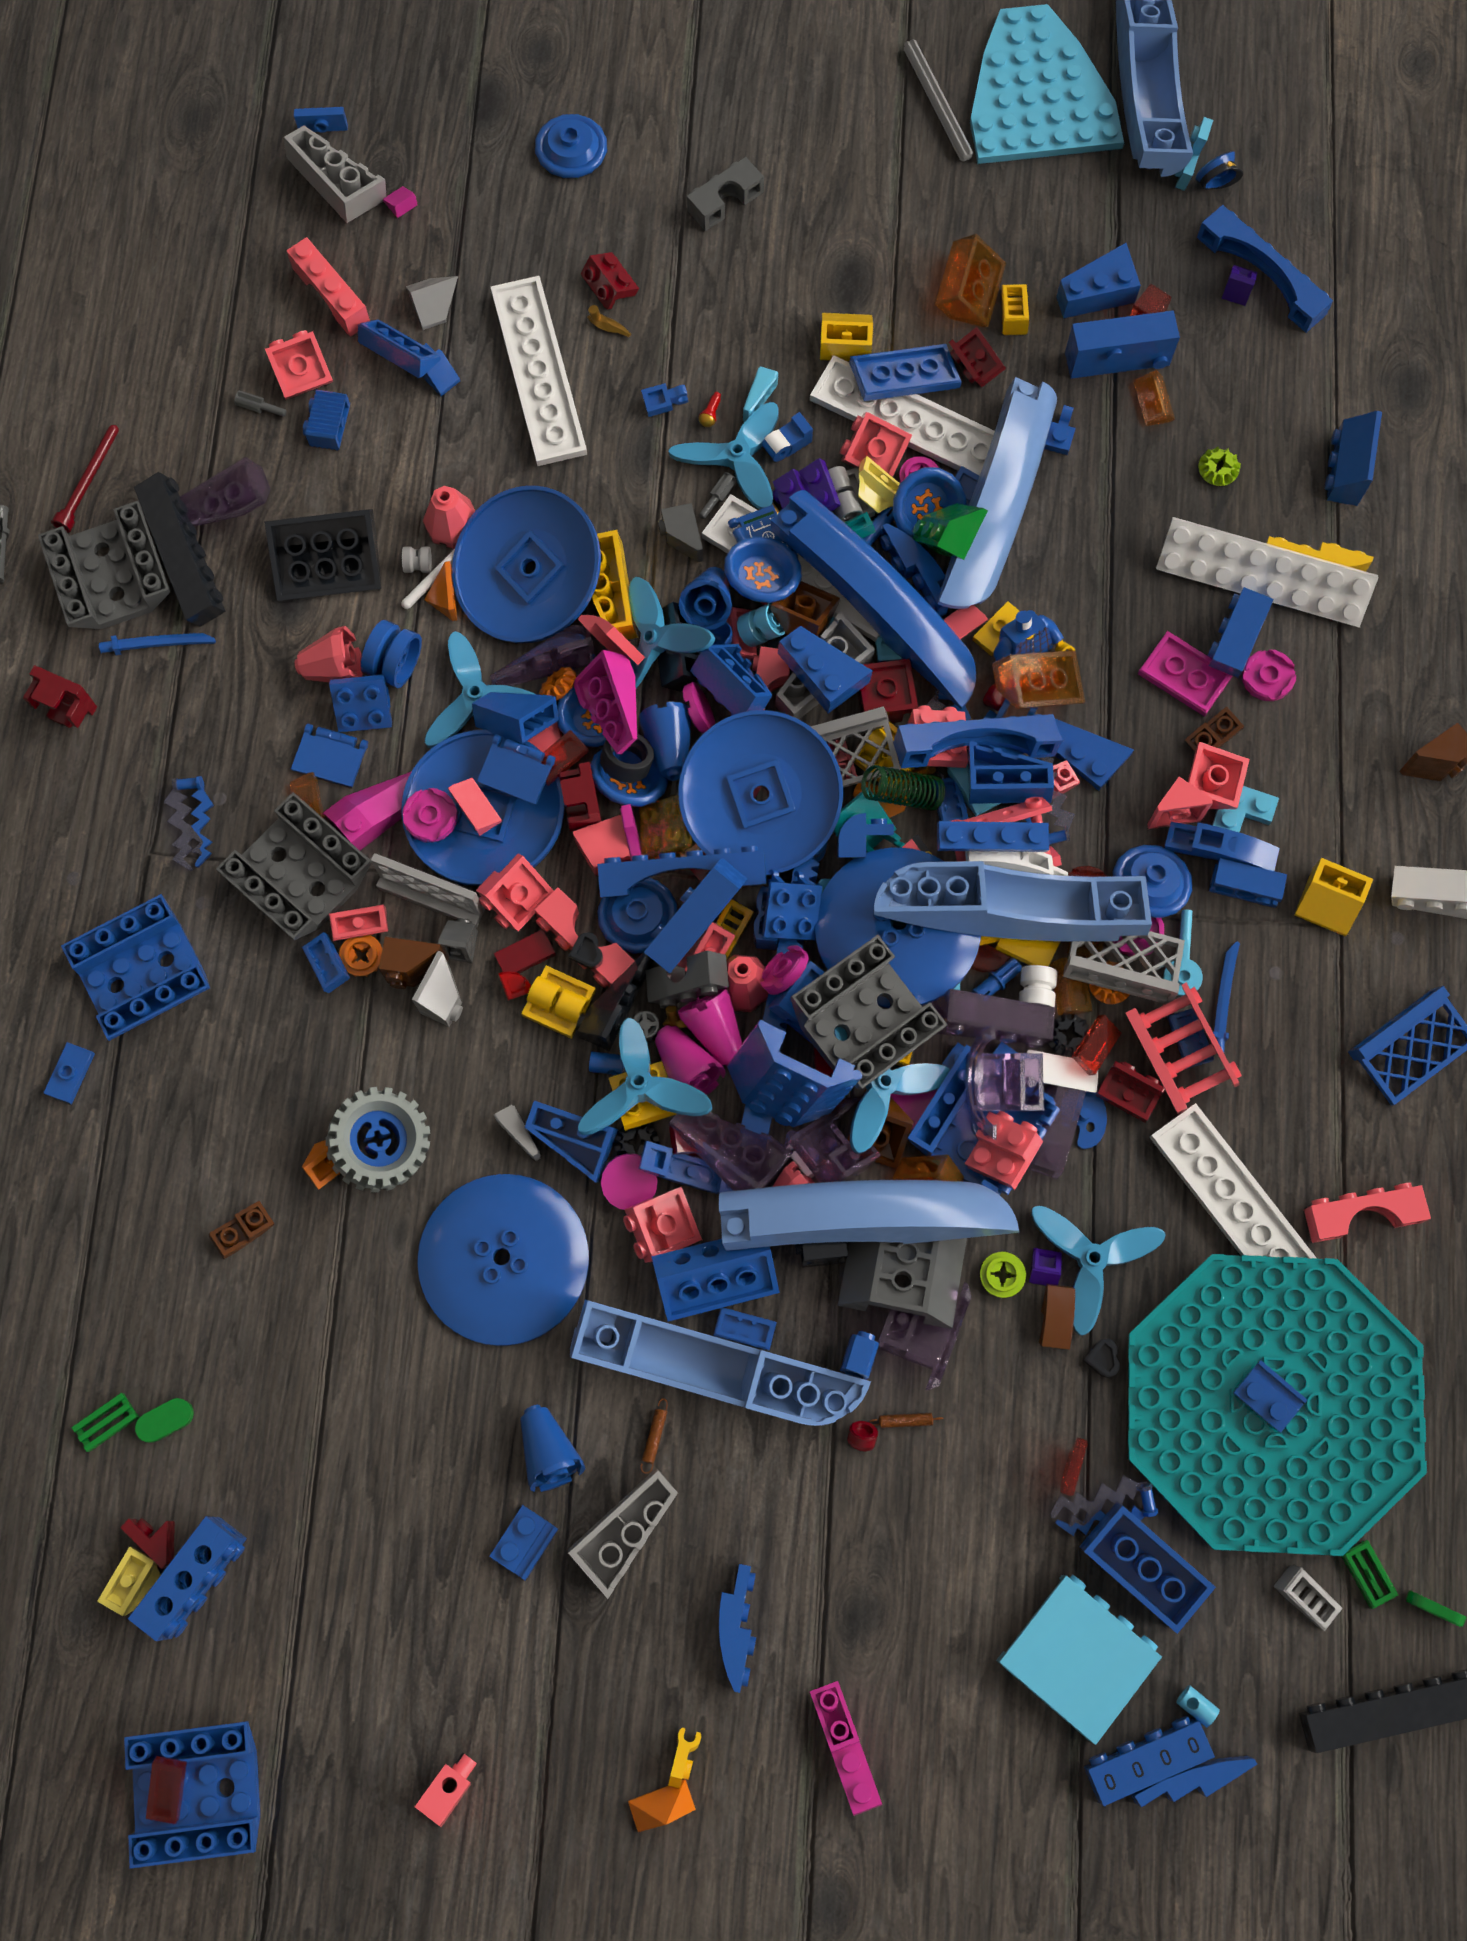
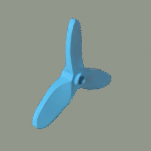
M774 402L760 406L741 426L736 439L729 443L696 442L678 444L669 449V456L676 461L684 463L727 466L734 470L739 487L746 498L757 509L760 510L771 506L773 495L769 481L763 469L752 455L762 447L764 438L773 432L779 418L778 406Z
M640 577L632 579L629 586V602L633 620L641 632L637 650L645 657L639 665L632 659L630 661L635 674L637 688L652 663L664 651L669 650L676 653L703 651L713 645L715 637L709 630L697 625L670 624L665 626L663 610L652 586Z
M456 631L449 637L448 649L454 673L463 689L461 695L436 718L425 737V743L428 748H433L443 740L456 735L474 715L472 703L490 692L534 694L527 690L507 685H485L482 681V673L477 656L465 636Z
M627 1018L623 1021L619 1033L620 1055L627 1074L626 1080L617 1089L597 1102L583 1116L578 1125V1130L581 1135L598 1132L618 1120L639 1102L647 1101L662 1110L688 1116L708 1114L712 1110V1104L705 1093L689 1084L671 1078L651 1076L649 1049L643 1030L634 1019Z
M836 1027L834 1029L836 1038L841 1041L847 1040L846 1030ZM911 1064L895 1070L888 1069L866 1086V1092L857 1105L850 1131L852 1150L857 1154L863 1153L874 1144L888 1114L890 1094L915 1095L937 1090L951 1069L939 1064Z
M1035 1206L1031 1210L1032 1219L1044 1236L1060 1250L1077 1260L1080 1267L1073 1285L1075 1288L1073 1328L1079 1336L1087 1334L1097 1321L1104 1291L1103 1269L1106 1266L1124 1264L1141 1258L1155 1250L1165 1239V1232L1156 1227H1144L1117 1234L1100 1245L1092 1244L1076 1226L1055 1211L1043 1206ZM1089 1255H1093L1096 1258V1263L1090 1261Z

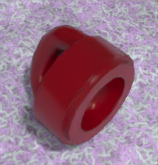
M1000 683L993 684L983 698L984 705L999 711L1006 696L1011 691L1010 688Z
M856 1421L850 1425L847 1441L856 1450L863 1452L871 1451L875 1447L878 1430L869 1422Z

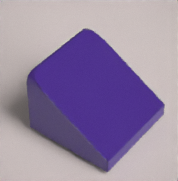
M1034 1248L1029 1282L1044 1286L1046 1284L1058 1285L1061 1276L1062 1253Z

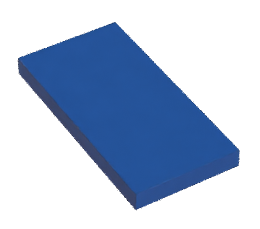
M947 344L851 356L849 361L863 401L957 389L961 386V379Z

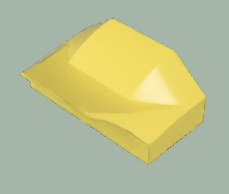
M866 456L859 466L860 484L858 497L877 513H880L893 506V498L900 483Z
M129 1547L97 1602L121 1616H126L134 1611L161 1576L157 1564L145 1553L134 1547Z

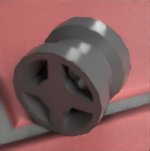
M648 1011L639 1012L633 1019L643 1030L647 1043L653 1042L660 1030L658 1018Z

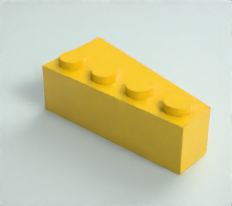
M617 530L598 533L601 566L592 600L600 617L612 624L627 640L638 638L629 602V580L623 543Z

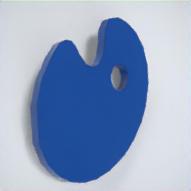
M1070 1088L1061 1101L1059 1111L1060 1124L1064 1129L1077 1125L1079 1127L1077 1146L1080 1149L1092 1148L1099 1143L1105 1133L1107 1113L1104 1101L1095 1096L1097 1092ZM1088 1123L1094 1125L1092 1132H1088L1086 1129Z

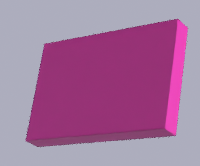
M1169 631L1166 632L1138 672V675L1204 717L1233 677L1210 667L1209 663L1212 658Z

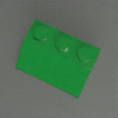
M956 503L929 513L916 522L913 528V539L920 545L938 554L964 560L988 510Z

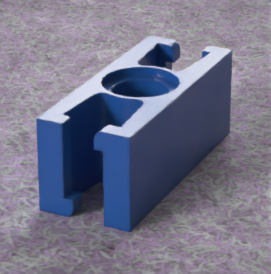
M1220 858L1213 869L1209 892L1276 908L1278 902H1281L1283 898L1287 874Z

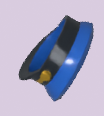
M1230 151L1208 162L1199 170L1195 180L1200 182L1204 190L1221 189L1237 183L1242 178L1243 171L1236 167L1234 163L1235 152Z

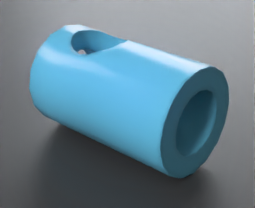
M1188 1685L1182 1691L1176 1701L1180 1707L1200 1721L1206 1728L1214 1722L1220 1712L1219 1708L1191 1685Z

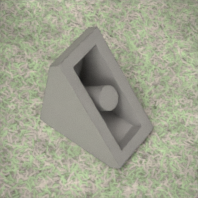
M458 276L429 278L406 286L423 330L447 322L446 318Z

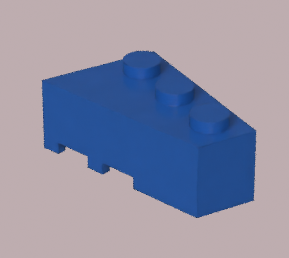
M1127 243L1061 279L1056 298L1063 318L1136 302L1141 285Z
M1245 587L1239 595L1234 594L1228 607L1231 609L1229 618L1224 617L1218 630L1221 633L1219 642H1213L1207 655L1212 658L1209 663L1210 667L1239 678L1274 599Z
M799 626L779 641L778 655L827 713H830L870 683L873 672L871 669L802 626Z
M712 645L708 649L701 651L690 670L697 678L698 683L706 687L714 695V699L731 712V716L747 711L764 710L772 694L759 674L753 675L750 666L752 663L749 659L742 658L740 655L742 649L740 645Z
M969 740V804L1023 803L1030 797H1043L1048 803H1051L1054 791L1053 763L1021 754L1019 756L1002 752L1003 749L996 747L994 749L977 745L978 742Z
M534 1101L525 1128L581 1170L591 1180L599 1183L618 1129L607 1126L593 1134L581 1135L578 1125L583 1117Z

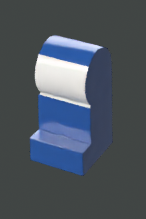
M799 412L791 417L789 423L768 434L762 442V447L773 461L778 462L812 442L813 428Z

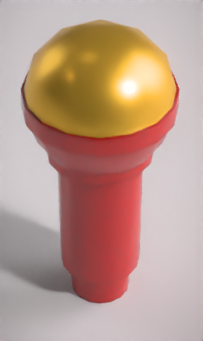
M714 392L707 408L699 414V422L704 427H711L716 423V410L721 401V394L719 392Z

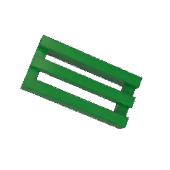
M120 1393L71 1428L77 1433L78 1439L83 1443L86 1452H91L134 1422L139 1416L125 1394ZM120 1403L123 1404L122 1407L111 1413L109 1416L101 1420L99 1423L91 1427L89 1430H87L86 1432L83 1431L84 1428H86L94 1421L102 1417L104 1414L115 1408L117 1405H119ZM126 1411L129 1413V1416L90 1442L88 1438Z
M1364 1540L1360 1544L1351 1547L1341 1556L1370 1609H1374L1399 1595L1368 1540ZM1364 1550L1387 1590V1594H1383L1360 1551ZM1354 1555L1378 1599L1375 1600L1351 1556Z

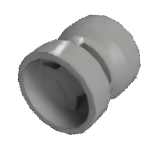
M403 547V572L413 573L415 570H420L422 573H430L432 570L431 548L421 547L420 549H413L412 547Z

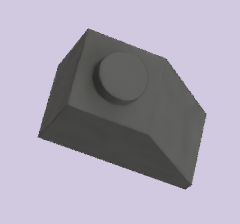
M692 503L661 509L662 519L658 520L660 535L666 536L669 546L697 562H702L703 547Z
M457 918L456 921H447L439 937L438 944L441 945L448 960L473 962L478 936L476 925L472 924V921L463 918Z

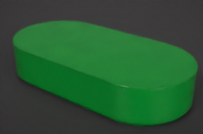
M172 1399L143 1414L136 1422V1434L144 1442H157L186 1427L193 1419V1407L184 1399Z
M1411 1590L1407 1593L1406 1602L1452 1624L1463 1627L1466 1616Z

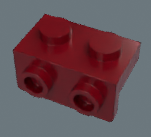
M613 252L590 255L581 272V276L606 310L612 309L616 299L636 296L639 287Z
M977 327L957 343L953 339L949 341L953 348L950 354L958 365L962 362L967 368L963 373L971 384L976 381L982 388L1006 369Z
M1115 1061L1095 1096L1146 1123L1166 1088L1161 1086V1082L1149 1075L1143 1076L1135 1072L1136 1069L1126 1062L1119 1063Z

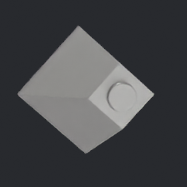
M438 951L412 1001L420 1014L450 1027L452 1021L456 1022L459 1019L463 1007L461 1006L462 1001L451 968L444 954Z

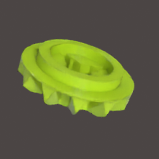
M1217 446L1213 450L1208 449L1201 456L1198 467L1205 481L1215 486H1225L1237 478L1241 463L1237 460V454L1233 455L1230 453L1229 448L1223 450ZM1223 460V462H1224L1223 467H1222L1221 470H1219L1218 473H1217V472H1216L1217 463H1219V461Z
M996 1252L988 1256L981 1266V1284L991 1295L999 1298L1012 1297L1024 1286L1026 1280L1025 1267L1015 1255L1008 1252ZM1002 1263H1004L1005 1272L1015 1276L1005 1279L1003 1287H1001L999 1277L991 1275V1273L994 1274L1000 1271Z

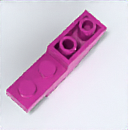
M836 1681L810 1691L853 1816L881 1806L882 1802L839 1682Z

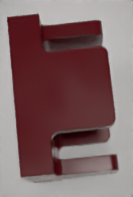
M910 659L864 664L873 672L870 683L857 692L861 713L884 706L889 722L897 723L903 721L904 714L911 713L913 709L918 708Z
M36 665L33 666L29 673L33 681L23 697L30 707L37 709L40 703L50 707L47 717L68 728L72 726L78 728L86 714L93 716L97 705L81 685Z
M590 762L580 763L579 769L559 773L570 832L601 822Z

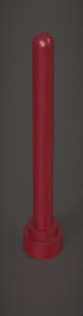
M116 425L108 427L67 505L60 512L55 513L51 520V524L55 528L63 526L67 533L71 532L75 525L74 513L119 432Z

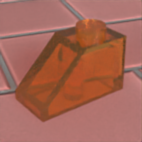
M946 1154L902 1158L892 1180L962 1182L964 1176L950 1156Z

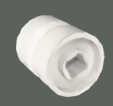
M1041 965L1022 967L1020 984L1024 989L1019 992L1018 1007L1031 1012L1053 1011L1055 1009L1056 994L1052 989L1057 984V970Z

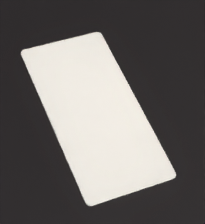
M1027 1050L1025 1079L1096 1093L1099 1064Z

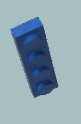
M939 821L937 823V850L1048 852L1049 823Z

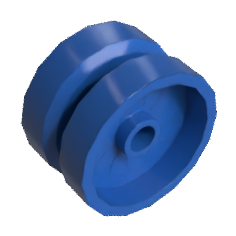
M381 620L372 630L365 644L361 658L362 673L367 676L384 675L386 684L395 688H401L408 681L417 664L422 646L420 634L409 629L400 631V627L397 624L388 620Z

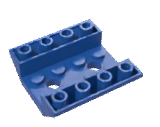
M162 894L61 945L72 969L79 974L98 1012L96 1018L108 1041L210 988L206 973L190 941ZM172 954L174 956L173 963L168 967L161 966L162 957ZM116 980H122L124 982L123 989L118 993H112V983Z
M248 1721L124 1737L126 1770L133 1769L135 1832L128 1835L130 1868L256 1852L260 1822L257 1750ZM224 1778H229L234 1783L235 1788L231 1796H225L220 1792L219 1785ZM163 1786H168L173 1791V1800L169 1804H164L159 1799V1791Z

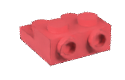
M306 330L300 331L293 335V339L285 342L283 339L273 341L269 344V348L265 349L285 400L333 382L313 331L309 333Z
M869 412L863 413L862 417L857 415L851 427V430L855 432L851 440L846 439L841 447L840 454L843 455L841 461L854 468L858 467L859 470L860 462L868 456L893 477L912 434Z
M923 705L912 710L908 724L966 721L965 712L957 711L954 707H946L943 710H931L929 706ZM962 746L939 753L929 759L927 766L966 768L969 762L967 748Z
M517 854L500 873L494 871L476 891L481 896L479 898L480 904L488 911L493 909L497 913L494 919L503 928L511 927L519 931L535 914L534 909L554 890L524 856Z
M989 1111L975 1135L979 1141L965 1162V1165L969 1169L1015 1190L1042 1145L1043 1140L1038 1135V1129L1034 1125L1026 1121H1022L1021 1125L1013 1122L1014 1118L1003 1111H999L997 1115Z
M682 1187L675 1188L624 1209L626 1212V1216L623 1218L624 1225L629 1232L634 1233L637 1241L634 1243L635 1253L640 1259H644L645 1263L653 1262L652 1256L683 1249L702 1240Z

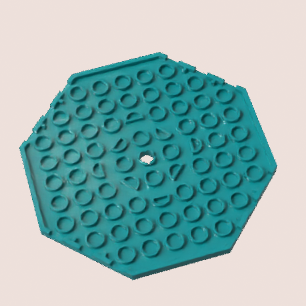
M1212 1254L1128 1334V1460L1213 1550L1343 1556L1427 1474V1461H1425L1426 1422L1423 1402L1425 1400L1422 1358L1424 1357L1423 1344L1338 1259ZM1259 1360L1264 1362L1307 1399V1402L1302 1405L1281 1433H1278L1232 1393Z

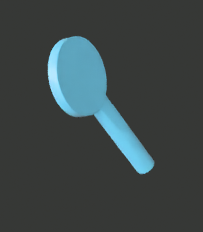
M1192 910L1181 911L1180 939L1185 940L1178 979L1180 986L1177 996L1185 995L1182 984L1187 983L1190 989L1195 987L1198 990L1203 980L1200 967L1190 960ZM1165 968L1163 979L1171 981L1172 975Z

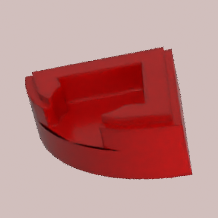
M515 972L498 973L508 1001L529 993L532 985L524 976Z

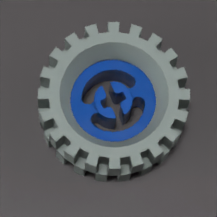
M371 1087L365 1093L362 1090L354 1093L352 1098H347L341 1104L329 1124L325 1145L328 1146V1160L333 1161L334 1166L332 1168L335 1173L338 1174L340 1172L344 1176L342 1180L347 1184L350 1181L357 1185L356 1189L363 1191L364 1188H370L371 1192H379L380 1189L385 1188L386 1191L392 1190L397 1185H402L408 1181L426 1158L425 1154L430 1146V1141H428L430 1127L425 1126L424 1123L427 1117L424 1111L422 1113L417 1111L419 1105L414 1099L411 1103L405 1099L407 1094L401 1091L398 1095L393 1094V1088L385 1087L383 1091H377V1087ZM379 1123H382L393 1130L397 1139V1147L393 1155L388 1156L385 1151L389 1147L391 1139L384 1140L380 1147H377V1144L374 1142L369 1143L364 1149L368 1154L375 1156V1159H372L360 1151L357 1144V1134L363 1126L369 1128V1131L365 1135L363 1143L370 1142L374 1135H377L378 1139L387 1138L390 1132L385 1127L379 1125Z

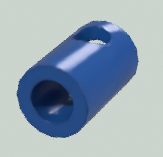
M592 1051L589 1061V1072L613 1075L622 1074L624 1066L621 1055Z

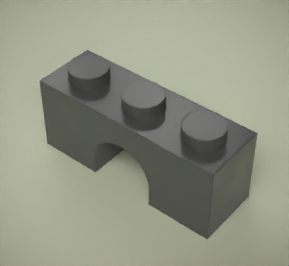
M745 157L739 162L732 163L721 174L714 175L701 187L693 189L687 195V211L704 231H707L725 219V203L722 201L724 197H736L746 205L764 193V176Z
M707 950L686 957V974L685 968L678 966L671 973H668L661 966L646 970L648 1002L659 1004L660 1008L666 1009L668 1006H676V1003L694 1002L698 996L716 995L718 990L728 988L726 955Z

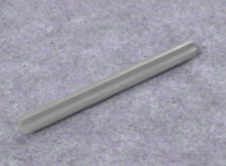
M914 39L905 42L904 51L959 159L963 162L970 160L973 151L921 49Z

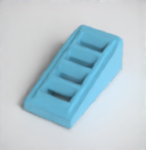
M761 366L758 368L743 408L744 422L766 402L777 387V371Z

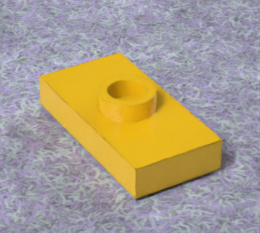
M1007 601L973 636L972 640L990 656H993L999 642L1001 628L1016 619V614L1020 611Z

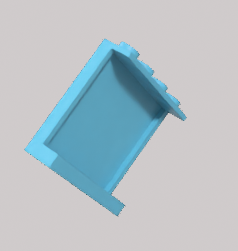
M1073 1574L1070 1578L1066 1575H1061L1059 1578L1061 1581L1007 1651H1003L996 1661L1088 1741L1096 1745L1162 1656L1156 1652L1158 1646L1145 1635L1140 1638L1131 1631L1134 1626L1121 1615L1116 1618L1108 1611L1110 1605L1098 1595L1092 1598L1086 1593L1084 1589L1087 1586Z

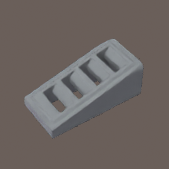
M510 1105L493 1115L498 1124L535 1161L541 1159V1155L515 1106Z
M1290 1565L1274 1585V1588L1323 1631L1328 1628L1342 1610V1607L1301 1567ZM1307 1586L1308 1590L1304 1593V1595L1301 1598H1299L1298 1596ZM1315 1595H1317L1318 1598L1309 1608L1308 1604L1312 1601ZM1324 1603L1328 1604L1323 1613L1318 1617L1316 1614Z

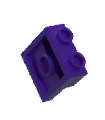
M820 458L800 471L792 469L773 481L775 489L772 491V495L775 501L781 504L782 509L789 504V497L800 490L809 492L830 511L841 506L826 463Z

